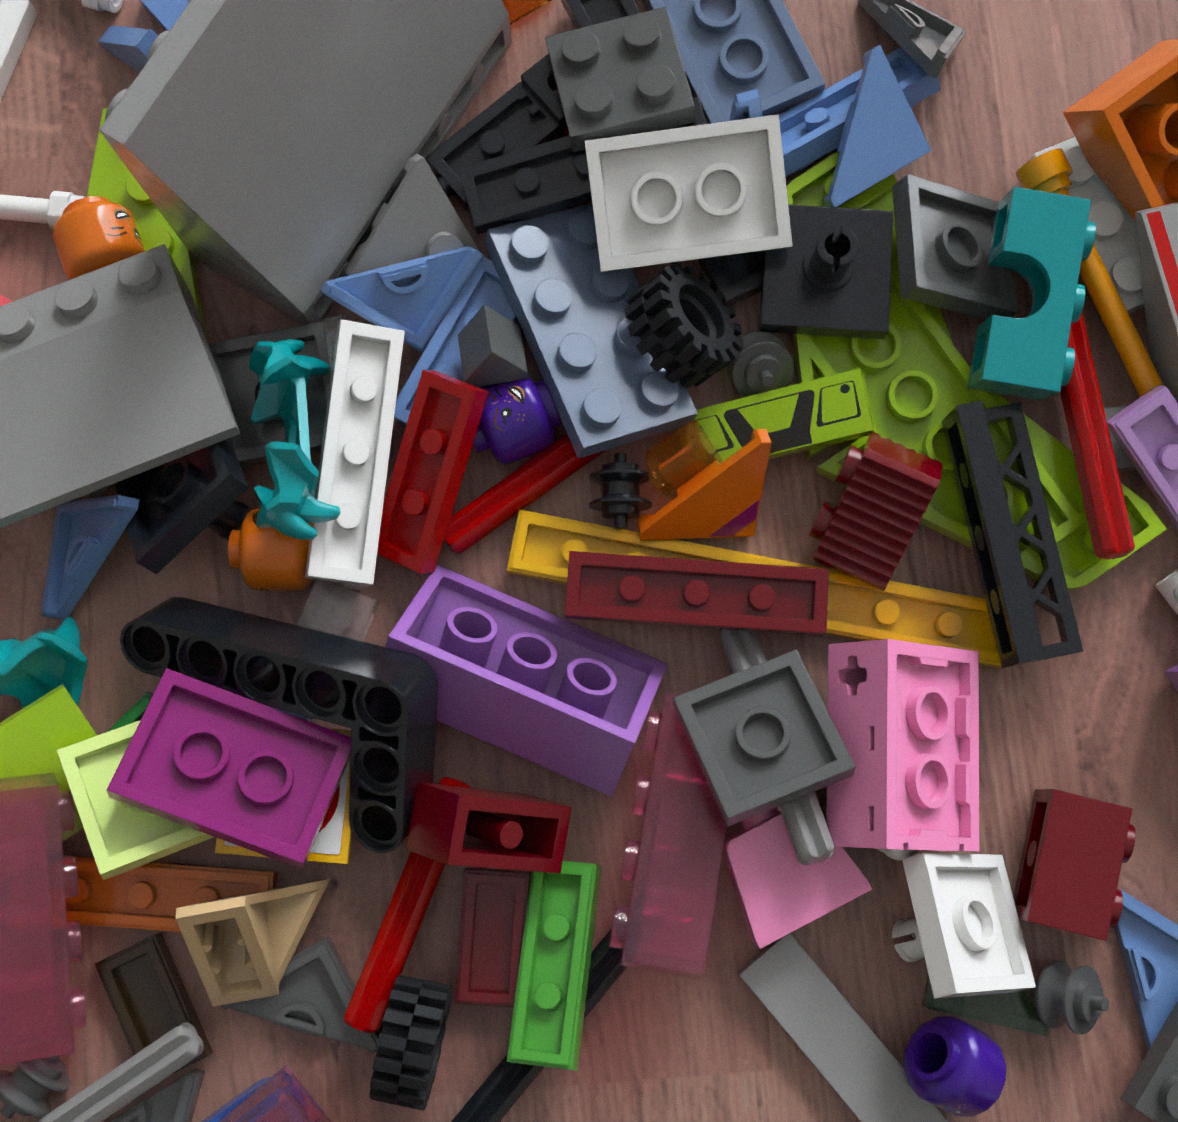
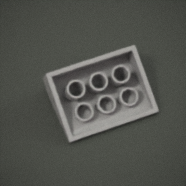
M165 244L0 306V528L240 434L192 294Z

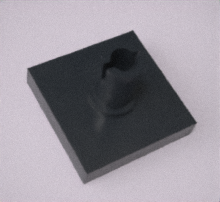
M788 204L793 246L763 251L759 331L884 340L889 332L893 211Z
M230 438L115 484L117 495L139 499L138 510L126 528L136 563L155 574L159 573L206 527L218 533L221 538L229 540L231 531L241 530L243 520L247 513L250 512L246 504L236 500L249 487Z

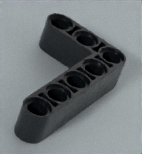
M171 597L124 626L120 636L122 652L135 669L145 674L162 678L166 668L269 707L351 728L349 822L353 835L365 848L376 853L394 851L409 835L417 783L433 784L438 684L432 667L425 660L411 653L184 597Z

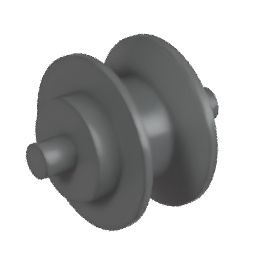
M757 330L739 337L743 341V348L738 351L740 355L727 365V370L734 386L741 395L748 397L789 386L794 375V362L783 341L777 335L768 331Z
M1052 961L1042 971L1037 983H1035L1036 987L1031 988V995L1035 997L1039 1018L1049 1028L1056 1029L1066 1023L1073 1033L1086 1034L1094 1027L1102 1011H1107L1109 1007V1000L1104 997L1099 976L1089 966H1079L1072 972L1065 962Z
M53 1043L49 1049L41 1046H33L32 1048L19 1045L15 1047L13 1057L18 1067L14 1072L0 1070V1100L5 1104L0 1112L5 1117L12 1118L15 1113L23 1116L34 1115L44 1117L51 1111V1104L46 1097L50 1090L60 1092L68 1090L71 1082L65 1072L66 1066L59 1058L64 1051L59 1045Z

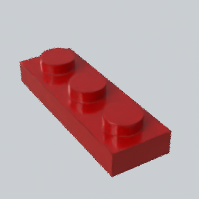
M422 370L383 503L378 555L419 574L435 571L487 400L488 391L438 371Z

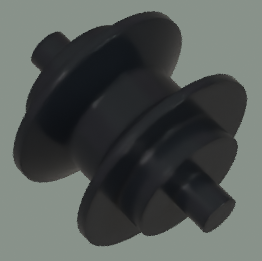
M615 453L614 463L604 464L601 471H596L589 475L590 481L602 486V497L591 501L589 508L602 511V517L614 519V529H627V519L637 518L640 516V511L652 508L651 501L640 497L639 489L640 485L652 480V474L639 470V465L627 463L626 453Z

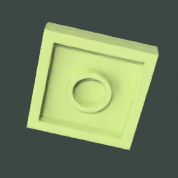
M141 720L57 750L96 865L103 880L214 837L109 798L106 790Z

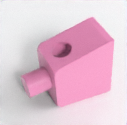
M777 807L741 821L744 829L720 841L721 850L748 934L752 942L759 949L872 890L867 878L843 847L834 846L833 856L825 861L812 865H802L798 861L781 810H778Z

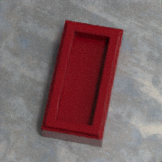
M464 869L454 1004L514 1008L529 897L530 872Z

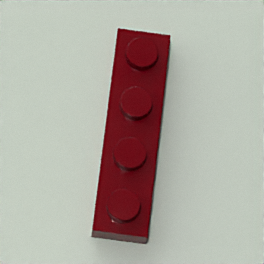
M569 551L565 618L823 636L826 634L829 569Z

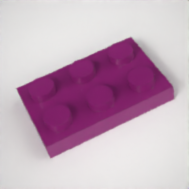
M166 668L106 791L109 798L303 870L351 757V737Z

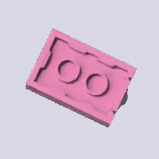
M892 639L828 644V713L856 767L852 777L827 786L826 824L834 846L873 848L883 852L889 858L899 861L912 857L915 853L922 850L979 852V651Z

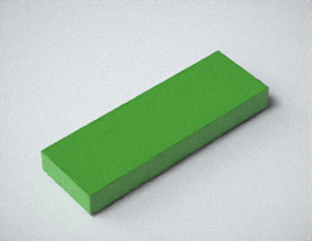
M563 861L561 873L532 871L507 1062L578 1071L602 867L598 864Z

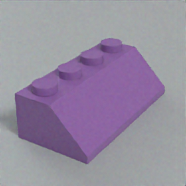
M438 564L435 567V571L430 573L389 634L385 646L386 648L414 654L425 660L432 667L438 684L437 721L611 797L668 665L663 661Z

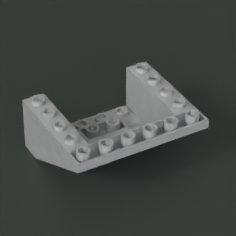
M188 0L187 7L170 31L162 32L152 43L148 52L147 63L128 89L121 90L112 99L106 111L105 122L99 131L194 259L301 325L321 322L325 320L336 301L326 296L320 290L324 282L347 276L344 272L358 246L369 238L372 230L371 224L383 203L389 204L407 173L404 167L409 158L417 153L425 158L446 141L512 43L509 12L501 0Z

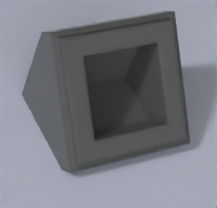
M484 304L458 334L464 382L479 387L529 379L520 325Z

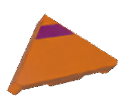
M767 429L753 430L751 441L721 464L715 460L676 490L678 496L656 513L640 515L636 526L640 541L754 536L772 443Z

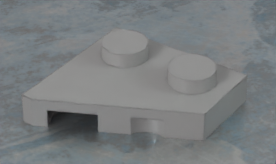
M417 153L409 158L404 167L407 173L389 204L383 203L371 224L372 230L369 238L358 246L344 272L347 276L466 246H471L479 251L423 156Z

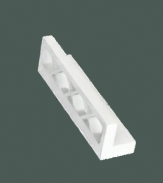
M342 319L337 325L315 499L326 504L338 506L341 513L337 519L325 523H312L311 527L317 531L318 536L313 540H309L305 578L343 583V588L363 590L373 585L405 334L403 330Z

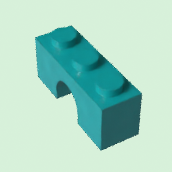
M1013 187L997 204L987 265L1007 268L1019 273L1027 281L1031 289L1032 306L1028 316L1025 318L991 315L977 326L967 385L968 389L1043 401L1059 393L1061 386H1066L1069 383L1075 363L1074 348L1067 347L1071 323H1076L1079 320L1085 302V286L1078 284L1081 261L1088 259L1096 234L1095 223L1088 221L1091 199Z

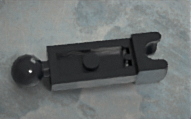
M549 54L521 75V82L516 84L425 157L446 196L449 198L453 195L466 211L470 208L458 171L459 168L563 137V128L567 127L559 93L554 92L557 89Z

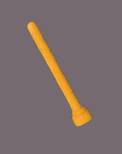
M1062 148L1053 149L1035 157L1021 166L1015 173L1022 188L1070 196L1068 190L1073 185L1069 176L1073 173V170ZM1093 244L1088 259L1081 261L1079 274L1139 397H1142L1154 387L1163 385L1095 244Z

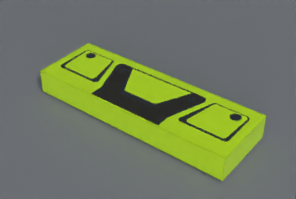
M860 368L696 409L698 414L692 424L678 428L687 475L692 478L715 460L721 464L748 444L755 429H767L772 442L768 460L876 433L864 374Z

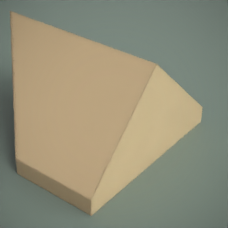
M330 879L204 901L176 909L175 919L213 1007L279 995L281 979Z

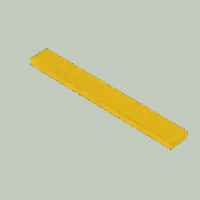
M519 509L507 573L567 585L569 551L809 568L822 567L676 539L640 541L638 532L624 529L619 530L614 529V527ZM829 569L827 627L825 635L853 641L892 639L979 651V665L1005 669L1001 666L985 599L890 580L886 589L881 591L837 570Z

